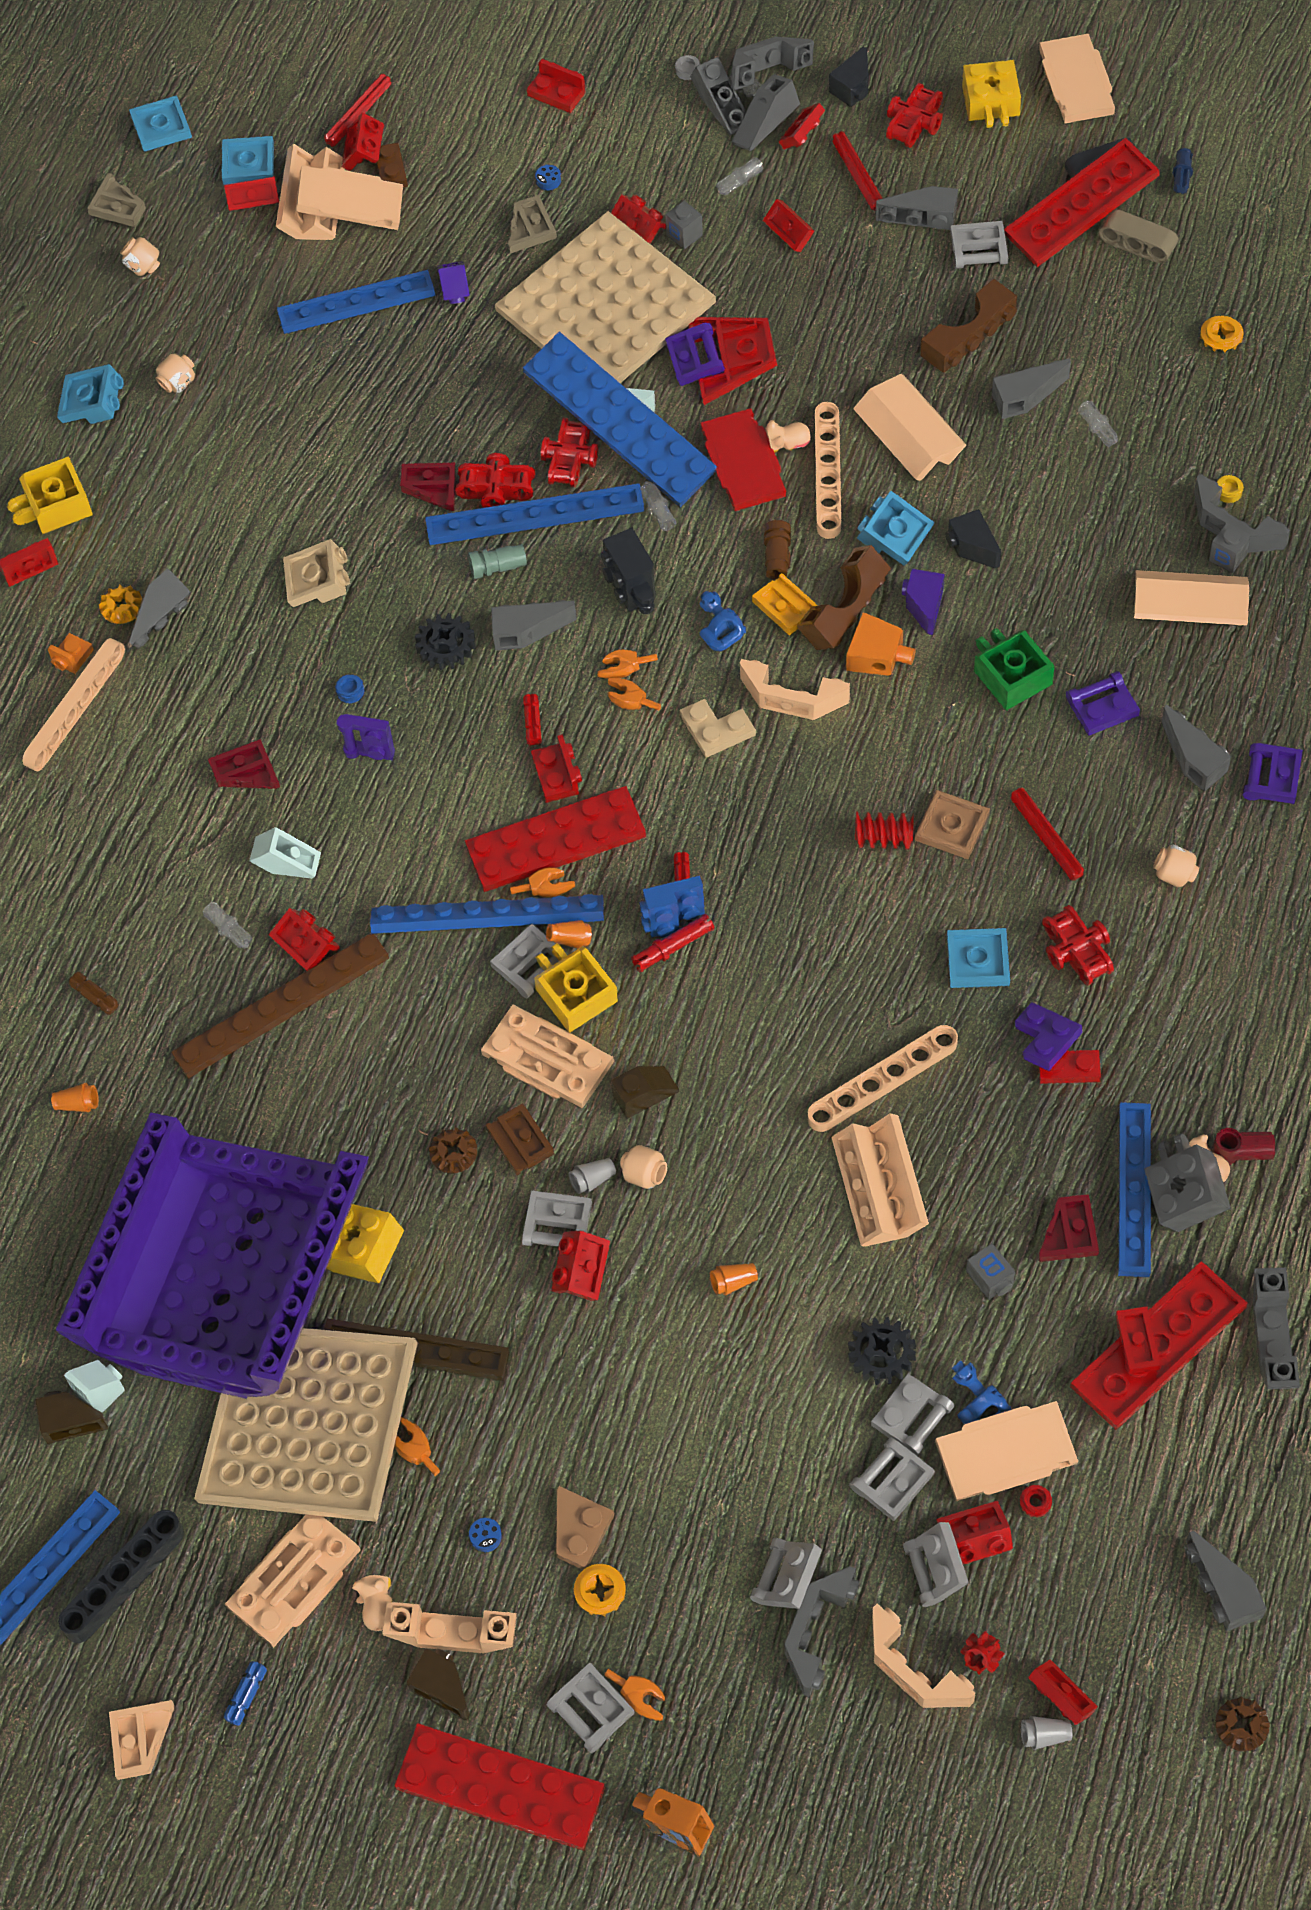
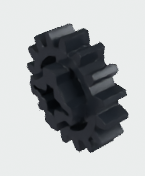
M448 613L446 618L443 619L440 614H436L435 621L427 618V626L420 625L418 627L420 634H415L417 654H420L422 662L428 660L430 668L439 664V668L442 671L445 665H449L451 670L455 668L454 663L458 662L464 665V657H472L471 650L476 648L474 630L470 628L468 621L462 623L461 616L456 617L454 620L451 618V613Z
M875 1317L872 1320L873 1325L868 1326L863 1322L861 1323L862 1332H852L854 1341L848 1342V1349L850 1351L848 1353L849 1362L854 1363L853 1370L855 1374L863 1371L862 1377L864 1381L874 1377L875 1385H879L881 1379H886L887 1384L890 1385L892 1384L893 1376L900 1380L903 1379V1369L911 1372L912 1363L910 1361H916V1351H914L916 1343L915 1339H910V1329L901 1331L902 1325L900 1321L890 1325L889 1317H886L884 1322L879 1324ZM867 1342L868 1347L864 1349V1354L861 1355L862 1347ZM903 1347V1353L898 1360L896 1355L900 1353V1348Z

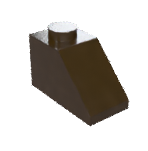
M637 1066L611 1080L612 1095L627 1119L679 1092L678 1086L665 1066Z
M51 1391L46 1393L44 1397L35 1399L40 1432L47 1444L109 1429L108 1422L102 1412L66 1391Z
M426 1648L407 1680L409 1690L467 1721L470 1713L455 1662H453L454 1658L441 1649H436L434 1652Z

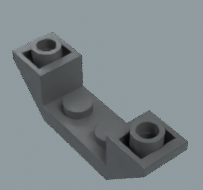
M772 37L736 49L732 64L731 88L737 90L754 84L755 72L778 64H782L793 71L813 65L814 41L801 38Z
M1202 474L1197 476L1194 496L1201 526L1218 535L1225 524L1229 523L1250 534L1247 553L1284 550L1286 548L1290 529L1282 522L1267 516L1254 530L1246 522L1238 520L1224 508L1218 507L1222 487L1216 481L1208 479Z
M1286 1267L1254 1268L1253 1315L1259 1368L1267 1389L1300 1388L1297 1356H1292L1286 1309L1289 1299Z
M851 1566L809 1584L784 1644L785 1655L804 1696L809 1698L813 1689H820L825 1671L821 1670L822 1658L803 1652L800 1649L806 1650L812 1636V1631L808 1630L812 1619L818 1620L824 1602L820 1599L845 1608L848 1598L854 1600L860 1581L855 1580L856 1568Z

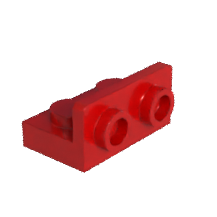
M541 59L538 62L539 73L528 86L527 96L571 113L585 94L584 76L577 71H572L554 62Z
M363 112L347 129L341 167L351 171L357 163L361 164L364 158L372 163H376L379 160L384 128L382 122Z
M621 194L611 214L651 244L659 228L666 229V221L663 220L664 215L654 208H647L645 206L646 201L635 194L632 197Z
M48 538L34 542L30 546L0 559V571L9 587L58 565L56 555Z
M563 734L557 736L558 744L531 751L532 760L546 803L578 795V783L582 782L579 767H573L571 760L575 759L571 743H565Z
M289 908L269 933V936L308 971L317 966L329 950L337 952L340 946L333 941L335 939L334 934L324 927L319 928L314 923L316 918L305 909L298 911Z
M581 1230L564 1232L558 1246L559 1255L556 1268L552 1274L553 1283L551 1291L555 1293H569L590 1301H597L610 1240Z
M998 1501L937 1519V1524L939 1522H949L963 1564L1013 1549L1010 1526Z

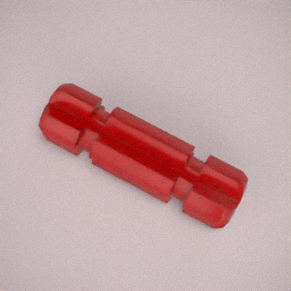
M534 693L526 694L523 697L526 741L530 746L539 745L542 739L538 695Z
M676 852L674 854V880L690 878L689 854L687 852Z

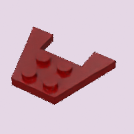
M697 317L689 324V329L702 323H710L714 332L712 337H718L721 358L725 367L724 373L699 379L704 405L778 366L768 318ZM701 338L696 339V340H695V343L701 342L702 339H701Z

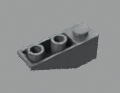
M716 57L696 66L690 78L702 101L730 136L737 132L746 111L736 91L731 88L732 83L719 57Z
M773 74L757 90L732 140L733 145L752 151L800 105L791 79Z
M930 186L877 200L876 221L950 230L951 225H954L957 210L958 189Z
M1070 358L1053 361L1037 367H1029L1010 374H1002L993 378L992 397L1001 418L1005 419L1028 413L1069 379Z
M168 568L148 585L143 595L125 648L127 652L134 646L137 649L141 648L150 639L147 635L153 629L157 632L160 631L169 622L167 617L173 611L178 614L189 604L187 598L191 592Z
M559 600L551 603L534 602L526 605L491 607L495 650L524 648L575 621V601Z
M1166 705L1163 711L1162 725L1182 773L1205 792L1228 772L1231 756L1223 746L1217 745L1210 740L1202 729L1196 728L1189 723L1181 712L1173 710L1169 705Z
M1195 1531L1189 1532L1184 1549L1190 1563H1196L1200 1572L1198 1574V1581L1203 1592H1209L1214 1604L1211 1605L1216 1621L1223 1623L1226 1631H1230L1262 1619L1267 1608L1253 1578Z

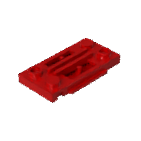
M751 408L700 423L701 431L706 441L705 447L711 462L717 466L715 469L722 488L726 489L734 511L786 497V489L779 475L781 473L780 464L773 448L770 446L764 427L758 425Z

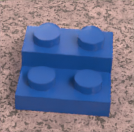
M700 876L643 889L644 901L639 902L643 930L645 933L650 932L651 938L669 936L679 930V920H692L699 915L705 914L703 884Z

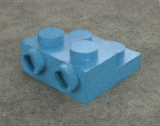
M110 364L65 375L57 418L62 423L86 418L90 424L113 419L114 411L119 410L120 407L117 395L118 390L122 389L124 385L121 375Z
M890 491L885 498L879 496L870 508L874 512L871 518L866 515L857 527L860 531L857 539L866 546L872 545L878 553L883 550L905 566L935 522Z

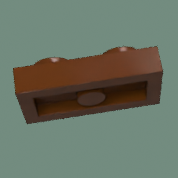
M398 142L382 145L380 147L379 160L377 161L381 180L403 184V188L408 187Z

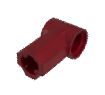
M1223 1128L1218 1131L1211 1151L1223 1157L1229 1165L1237 1160H1273L1275 1157V1138L1272 1132H1238L1233 1128ZM1221 1144H1227L1232 1149H1226Z

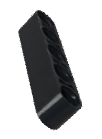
M161 1510L154 1514L61 1612L58 1620L59 1627L73 1643L87 1641L181 1542L184 1536V1529L174 1512ZM174 1524V1528L169 1533H160L164 1525ZM145 1547L152 1548L150 1554L146 1557H138L141 1549ZM122 1571H129V1575L125 1580L115 1581L117 1574ZM106 1595V1599L101 1605H92L93 1600L97 1596ZM83 1619L81 1627L76 1630H69L70 1624L74 1620Z

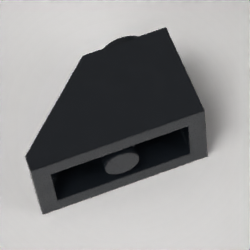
M866 47L860 48L829 74V92L850 107L863 100L869 91Z
M979 509L949 519L948 531L945 533L946 540L951 548H955L959 557L992 568L1000 567L1001 549Z

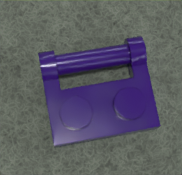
M702 323L665 338L680 386L709 375L721 374L725 370L723 361L719 359L712 337L714 332L710 323ZM699 338L703 341L709 360L705 364L701 363L695 340Z
M1119 671L1109 674L1108 678L1081 689L1073 688L1066 691L1068 703L1088 736L1135 718L1140 713V709L1125 686ZM1111 688L1116 692L1085 705L1081 701Z
M343 714L338 717L337 727L343 735V751L347 758L354 759L361 755L368 756L374 760H393L395 748L389 721ZM353 730H359L362 741L355 740Z
M1262 743L1251 744L1249 749V756L1251 757L1247 785L1243 789V797L1253 801L1264 799L1295 804L1303 750ZM1264 758H1271L1268 786L1259 785L1262 760Z

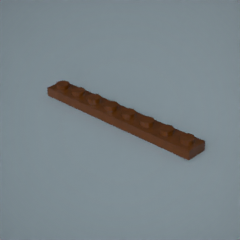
M369 934L171 1052L173 1058L189 1079L389 959L388 953L374 934Z

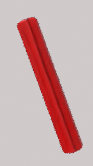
M380 74L324 135L327 145L329 144L331 147L336 146L347 134V129L362 112L366 113L390 87L391 79L389 76Z
M842 131L835 133L832 137L834 146L872 210L876 211L877 200L883 199L846 134Z
M1024 788L1014 790L1011 793L1012 802L1070 880L1075 881L1082 877L1084 868Z

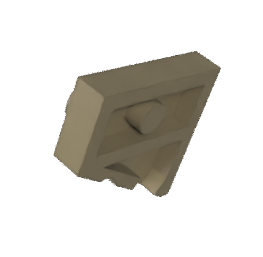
M107 173L87 209L91 216L136 227L146 208L144 201L137 195H133L128 187L120 185L112 173Z
M539 195L514 203L511 237L508 241L510 253L557 238L556 230Z

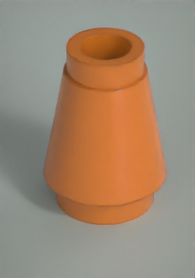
M582 920L548 924L546 928V939L550 942L579 949L582 946L587 947L591 941V927Z
M87 1083L54 1092L51 1097L53 1109L63 1111L90 1112L91 1109L98 1107L99 1101L96 1087Z
M754 1263L716 1266L715 1270L710 1271V1281L716 1295L723 1294L726 1296L758 1280V1273Z

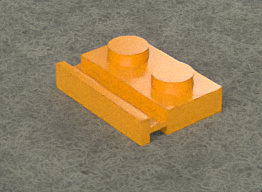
M782 573L778 579L772 580L752 595V602L789 636L798 629L797 625L808 610L813 606H818Z

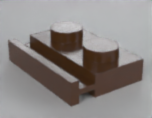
M523 1103L499 1116L495 1122L485 1125L491 1138L517 1176L524 1169H530L554 1155L553 1147Z

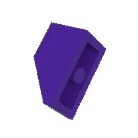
M463 261L437 265L443 299L449 300L450 304L465 302L464 297L470 296Z
M912 569L910 578L904 579L902 595L906 596V608L925 632L933 635L944 591L945 574Z

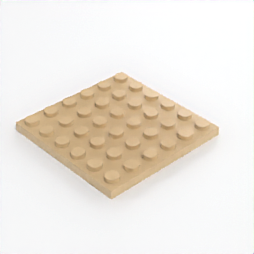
M607 211L495 304V309L541 349L560 331L621 383L667 344L665 338L683 331L695 318L702 315L715 304L716 298L709 290Z
M303 1328L281 1385L274 1394L262 1397H247L245 1399L221 1393L194 1499L201 1504L377 1522L417 1348L415 1338Z

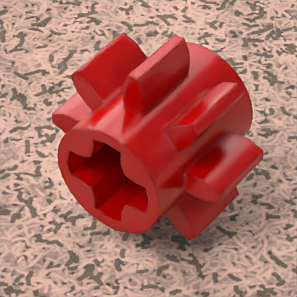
M984 1631L979 1638L976 1634L972 1633L965 1640L966 1645L960 1650V1653L965 1655V1666L973 1671H977L978 1675L986 1668L989 1672L993 1673L999 1666L998 1662L1004 1656V1652L1000 1651V1640L989 1635L987 1631Z

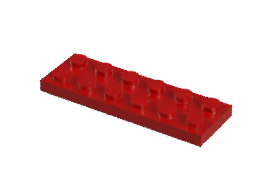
M1124 138L1004 229L1005 236L1036 267H1039L1159 176V169L1127 138Z
M624 786L465 840V845L483 891L487 892L528 878L539 870L557 868L645 838L646 830L628 788Z
M1201 1261L1148 1310L1161 1363L1160 1370L1128 1374L1119 1337L1071 1382L1070 1388L1117 1430L1247 1307L1248 1302Z
M417 1723L394 1787L396 1790L584 1851L605 1789V1783Z

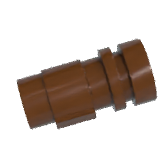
M772 520L764 525L766 576L776 580L781 573L787 577V572L790 568V552L788 547L791 545V525L786 521Z

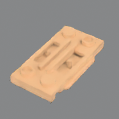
M1089 34L1040 42L1039 51L1043 59L1042 64L1054 99L1059 105L1064 123L1114 115L1115 106L1110 95L1112 86L1100 53L1094 49Z
M302 165L296 211L398 230L403 184L383 181L378 176L330 167L319 169Z
M512 1004L481 1049L482 1055L488 1059L490 1057L496 1059L497 1063L503 1066L504 1072L555 1099L562 1097L582 1109L614 1063L613 1056Z
M1057 1401L1032 1409L1028 1406H1023L963 1425L961 1431L935 1439L955 1501L982 1493L991 1495L1048 1477L1053 1471L1078 1463Z
M305 1515L245 1578L244 1583L225 1603V1606L274 1648L292 1627H299L343 1578L342 1571L360 1552V1547L323 1516Z

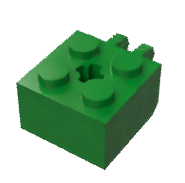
M995 628L990 632L991 639L995 643L993 646L982 636L975 640L976 646L981 653L975 656L974 672L1006 711L1053 685L1054 664L1025 630H1020L1006 638L999 629Z

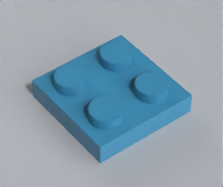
M177 95L129 109L144 152L192 138Z
M273 136L222 139L223 185L274 177Z
M1006 928L947 930L950 988L1010 986Z

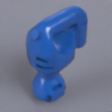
M704 592L700 597V607L706 612L713 613L715 616L711 619L709 626L703 628L699 634L712 650L723 651L743 637L744 633H746V626L743 625L734 610L721 607V598L717 592Z
M959 1361L952 1368L956 1373L952 1379L959 1385L967 1386L976 1396L957 1415L964 1425L980 1420L983 1412L990 1406L998 1409V1412L994 1415L1011 1410V1406L1008 1405L1006 1399L993 1385L985 1388L977 1379L976 1368L971 1362L965 1365L962 1361Z

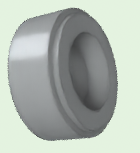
M691 55L678 58L675 63L676 75L680 79L691 80L690 76L695 67L700 65V61Z

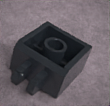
M632 527L602 540L603 552L600 554L605 568H602V572L607 583H612L615 587L614 593L617 601L620 604L624 603L629 612L639 609L643 614H650L655 608L654 600L656 598L654 563Z

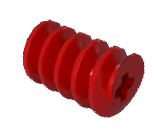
M856 811L855 840H857L859 848H863L865 841L868 840L871 849L875 848L877 841H880L883 849H886L889 841L892 842L894 849H898L900 842L903 841L905 849L909 850L913 842L914 813L910 821H907L905 813H901L898 821H896L893 812H890L885 821L881 812L877 813L875 820H872L870 812H866L864 819L861 820L858 811Z

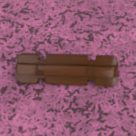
M75 972L70 977V986L77 992L80 991L81 995L94 1005L101 1007V1010L107 1015L113 1014L118 1009L119 1004L117 1000L111 995H106V991L93 981L87 980V977L81 972Z

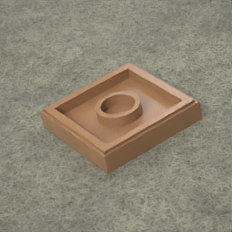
M936 790L915 834V841L969 859L990 814V808Z

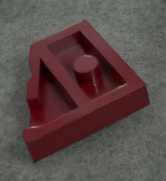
M455 462L409 463L401 465L400 486L403 493L446 510L455 511Z
M261 739L208 759L218 787L280 788L279 781Z
M1089 1194L1059 1197L1039 1252V1262L1098 1256L1099 1247Z

